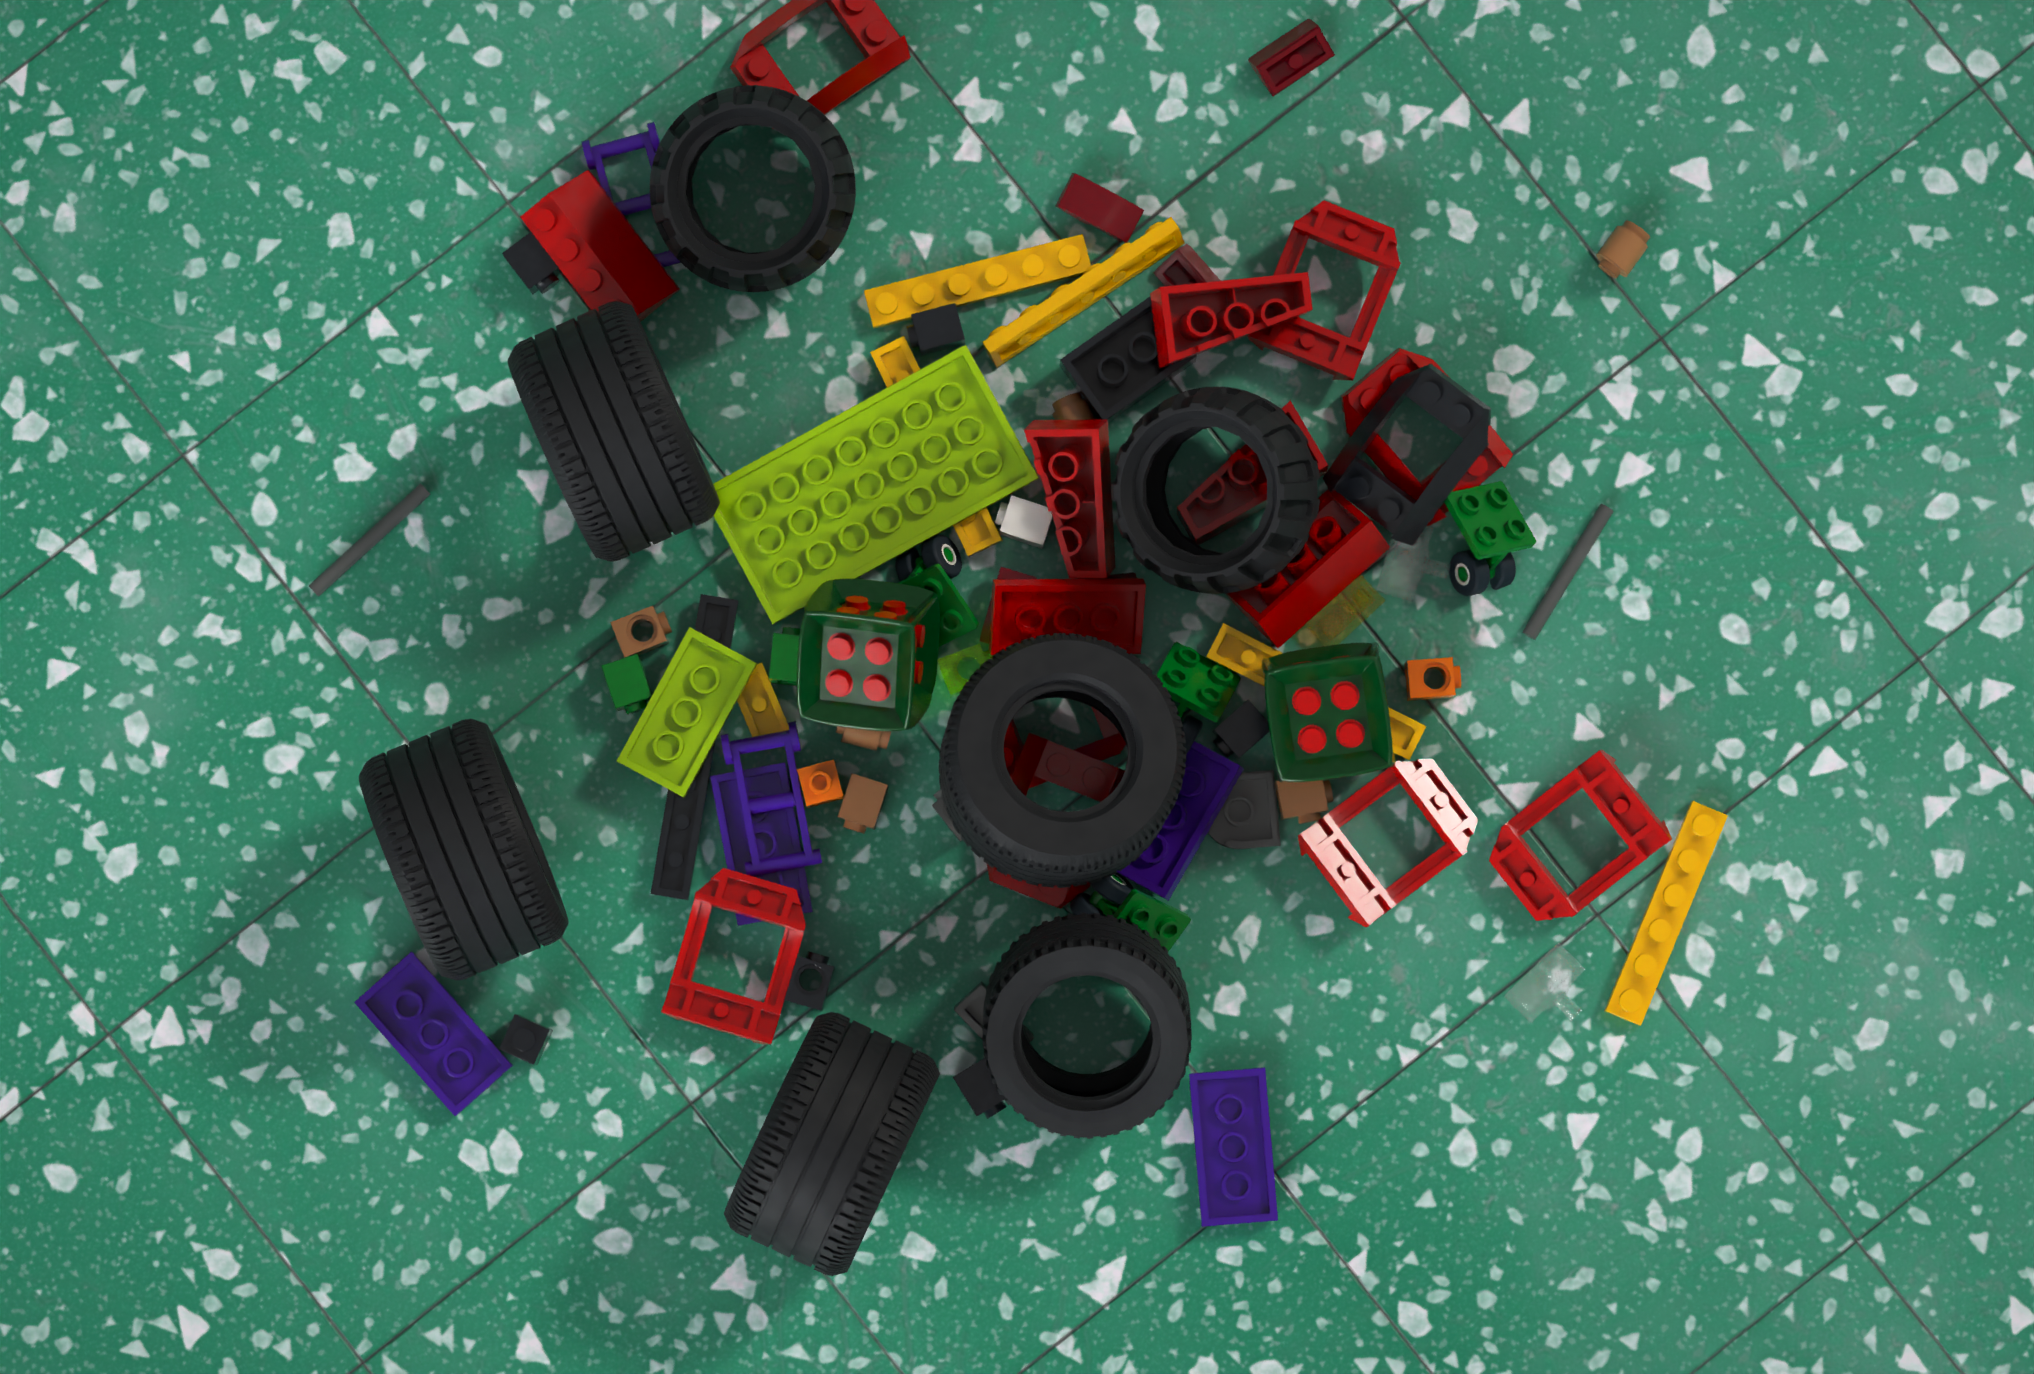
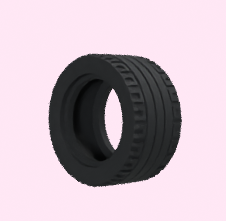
M1086 912L1081 913V915L1067 914V916L1063 917L1057 916L1049 922L1047 920L1043 921L1038 927L1033 926L1029 933L1020 935L1017 942L1013 941L1010 949L1001 955V962L996 963L995 970L989 978V985H987L983 1009L982 1042L986 1067L991 1073L993 1084H997L999 1094H1003L1006 1103L1012 1105L1016 1113L1024 1115L1025 1120L1033 1122L1039 1128L1044 1127L1048 1129V1132L1058 1133L1060 1136L1070 1135L1079 1139L1080 1137L1092 1139L1096 1136L1103 1138L1107 1137V1135L1120 1134V1131L1131 1130L1136 1125L1140 1126L1146 1118L1153 1117L1157 1110H1161L1165 1106L1166 1100H1170L1173 1097V1091L1178 1089L1180 1080L1186 1073L1185 1066H1188L1192 1040L1190 1004L1186 983L1182 978L1180 968L1176 967L1175 959L1170 957L1165 946L1161 947L1158 939L1149 936L1148 931L1145 929L1141 930L1134 923H1126L1125 919L1113 918V915L1101 916L1100 913L1087 914ZM1085 975L1104 977L1123 985L1141 1001L1151 1021L1149 1032L1142 1046L1125 1063L1101 1073L1079 1074L1068 1072L1052 1065L1033 1048L1023 1027L1025 1015L1033 1001L1045 989L1063 979Z

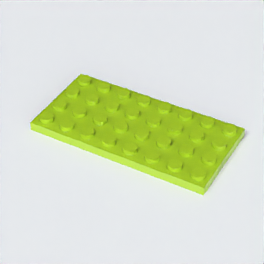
M964 345L715 482L713 485L720 504L714 514V518L772 624H775L805 608L809 598L822 583L835 579H857L1036 481L1039 477L967 345Z

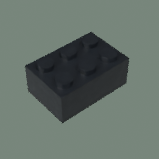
M1148 297L1060 359L1059 366L1076 390L1080 392L1081 397L1087 401L1096 418L1108 419L1109 423L1196 362L1197 355L1159 369L1151 297Z

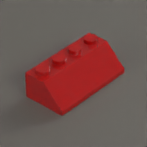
M590 170L583 172L551 191L520 216L591 310L596 309V311H599V306L608 302L619 301L632 305L641 322L680 290Z
M1328 489L1318 498L1320 499L1319 511L1309 531V538L1299 554L1282 571L1252 588L1225 593L1257 630L1277 648L1281 647L1390 548L1373 522L1336 491L1330 493Z

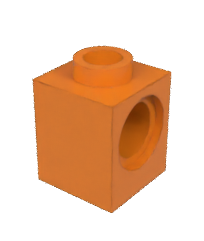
M1453 657L1407 660L1404 663L1407 701L1453 698L1456 695L1455 689L1461 688L1460 666H1453ZM1437 669L1442 673L1444 682L1441 688L1431 689L1425 684L1424 673L1426 670Z
M834 760L797 769L807 808L844 798Z

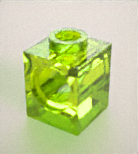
M979 643L937 659L950 697L959 695L965 683L969 681V679H964L959 675L958 665L965 659H972L980 667L985 661L990 658L992 659L989 649L982 651Z

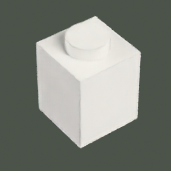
M1011 495L1009 504L1001 502L995 524L1001 525L1000 535L1043 549L1053 517L1051 511H1048V507Z

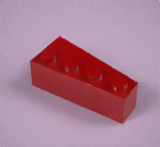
M1308 272L1157 288L1150 293L1159 369L1312 311Z
M1290 400L1281 409L1295 425L1299 426L1309 441L1307 446L1312 458L1317 461L1321 477L1326 474L1328 464ZM1245 444L1177 507V516L1194 543L1200 545L1266 508L1267 478L1257 454Z
M1108 419L1033 420L1024 429V432L1034 454V465L1037 474L1041 477L1045 490V501L1056 526L1055 533L1069 578H1107L1116 568Z

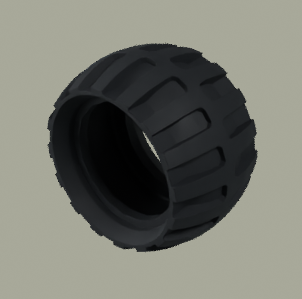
M757 85L737 86L717 91L700 99L687 108L669 127L658 146L651 168L650 202L652 213L659 233L669 250L687 269L698 277L716 286L735 291L766 292L777 290L797 283L814 273L833 255L841 244L850 225L855 206L856 181L854 167L847 146L836 127L820 110L808 101L795 94L773 87ZM759 125L772 127L796 143L809 161L815 190L812 211L797 235L778 249L746 253L723 245L704 228L693 204L692 178L701 154L716 137L739 126Z
M1202 387L1176 394L1145 413L1133 426L1128 440L1119 449L1115 464L1118 466L1116 478L1111 483V500H1115L1119 516L1116 520L1118 530L1122 538L1127 539L1132 546L1133 555L1147 569L1162 577L1164 581L1174 586L1207 594L1232 593L1257 586L1282 571L1299 554L1309 538L1312 523L1317 518L1320 499L1317 498V481L1320 479L1317 461L1312 458L1307 446L1309 441L1299 426L1295 425L1281 408L1269 400L1248 391L1230 387ZM1218 427L1239 436L1257 454L1267 478V506L1258 528L1241 546L1226 553L1203 549L1184 536L1169 513L1165 493L1169 464L1182 443L1202 429Z

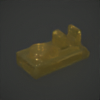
M1360 574L1310 619L1305 626L1323 646L1337 645L1386 600Z

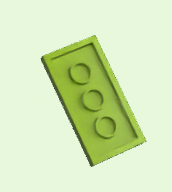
M689 627L620 753L617 762L685 798L757 663Z

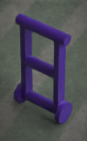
M654 122L647 123V132L592 147L589 140L581 141L588 169H597L600 184L612 200L613 197L602 159L646 148L652 168L655 153L660 144ZM650 193L619 201L615 204L624 216L651 209ZM670 250L654 254L663 267L681 263Z
M796 721L788 722L789 730L730 741L728 734L721 735L726 765L734 764L752 860L745 862L746 874L750 876L822 864L820 848L812 850L794 752L801 751ZM785 746L793 791L748 799L740 755ZM796 806L804 851L760 860L752 814Z

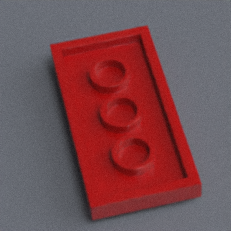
M1143 578L993 579L989 639L990 654L994 655L1002 649L1006 651V647L1016 642L1020 644L1021 640L1031 637L1035 639L1037 636L1045 634L1052 636L1053 633H1065L1066 635H1069V633L1082 634L1084 637L1088 635L1096 637L1100 641L1103 639L1111 642L1115 647L1118 645L1127 650L1126 653L1141 654L1146 583Z

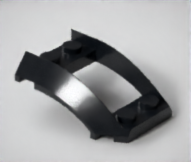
M1432 364L1397 377L1355 430L1324 475L1323 480L1330 493L1333 491L1338 492L1393 534L1392 539L1413 546L1465 473L1489 446L1488 426L1491 425V408ZM1406 397L1464 439L1437 472L1417 501L1360 459L1384 424Z

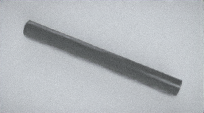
M420 483L318 576L309 587L319 597L431 494Z
M1600 504L1522 633L1531 639L1536 640L1614 511L1606 505Z

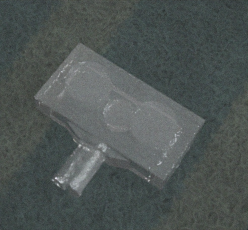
M1426 526L1413 546L1391 538L1390 548L1386 554L1377 592L1413 602L1418 583L1425 576V573L1447 580L1449 572L1446 571H1450L1451 564L1429 559V544L1434 530L1433 527Z
M1558 942L1504 997L1530 1024L1543 1011L1555 1005L1570 1021H1573L1576 1015L1578 1016L1583 1010L1566 994L1571 984L1586 969ZM1566 1005H1568L1576 1013V1015Z

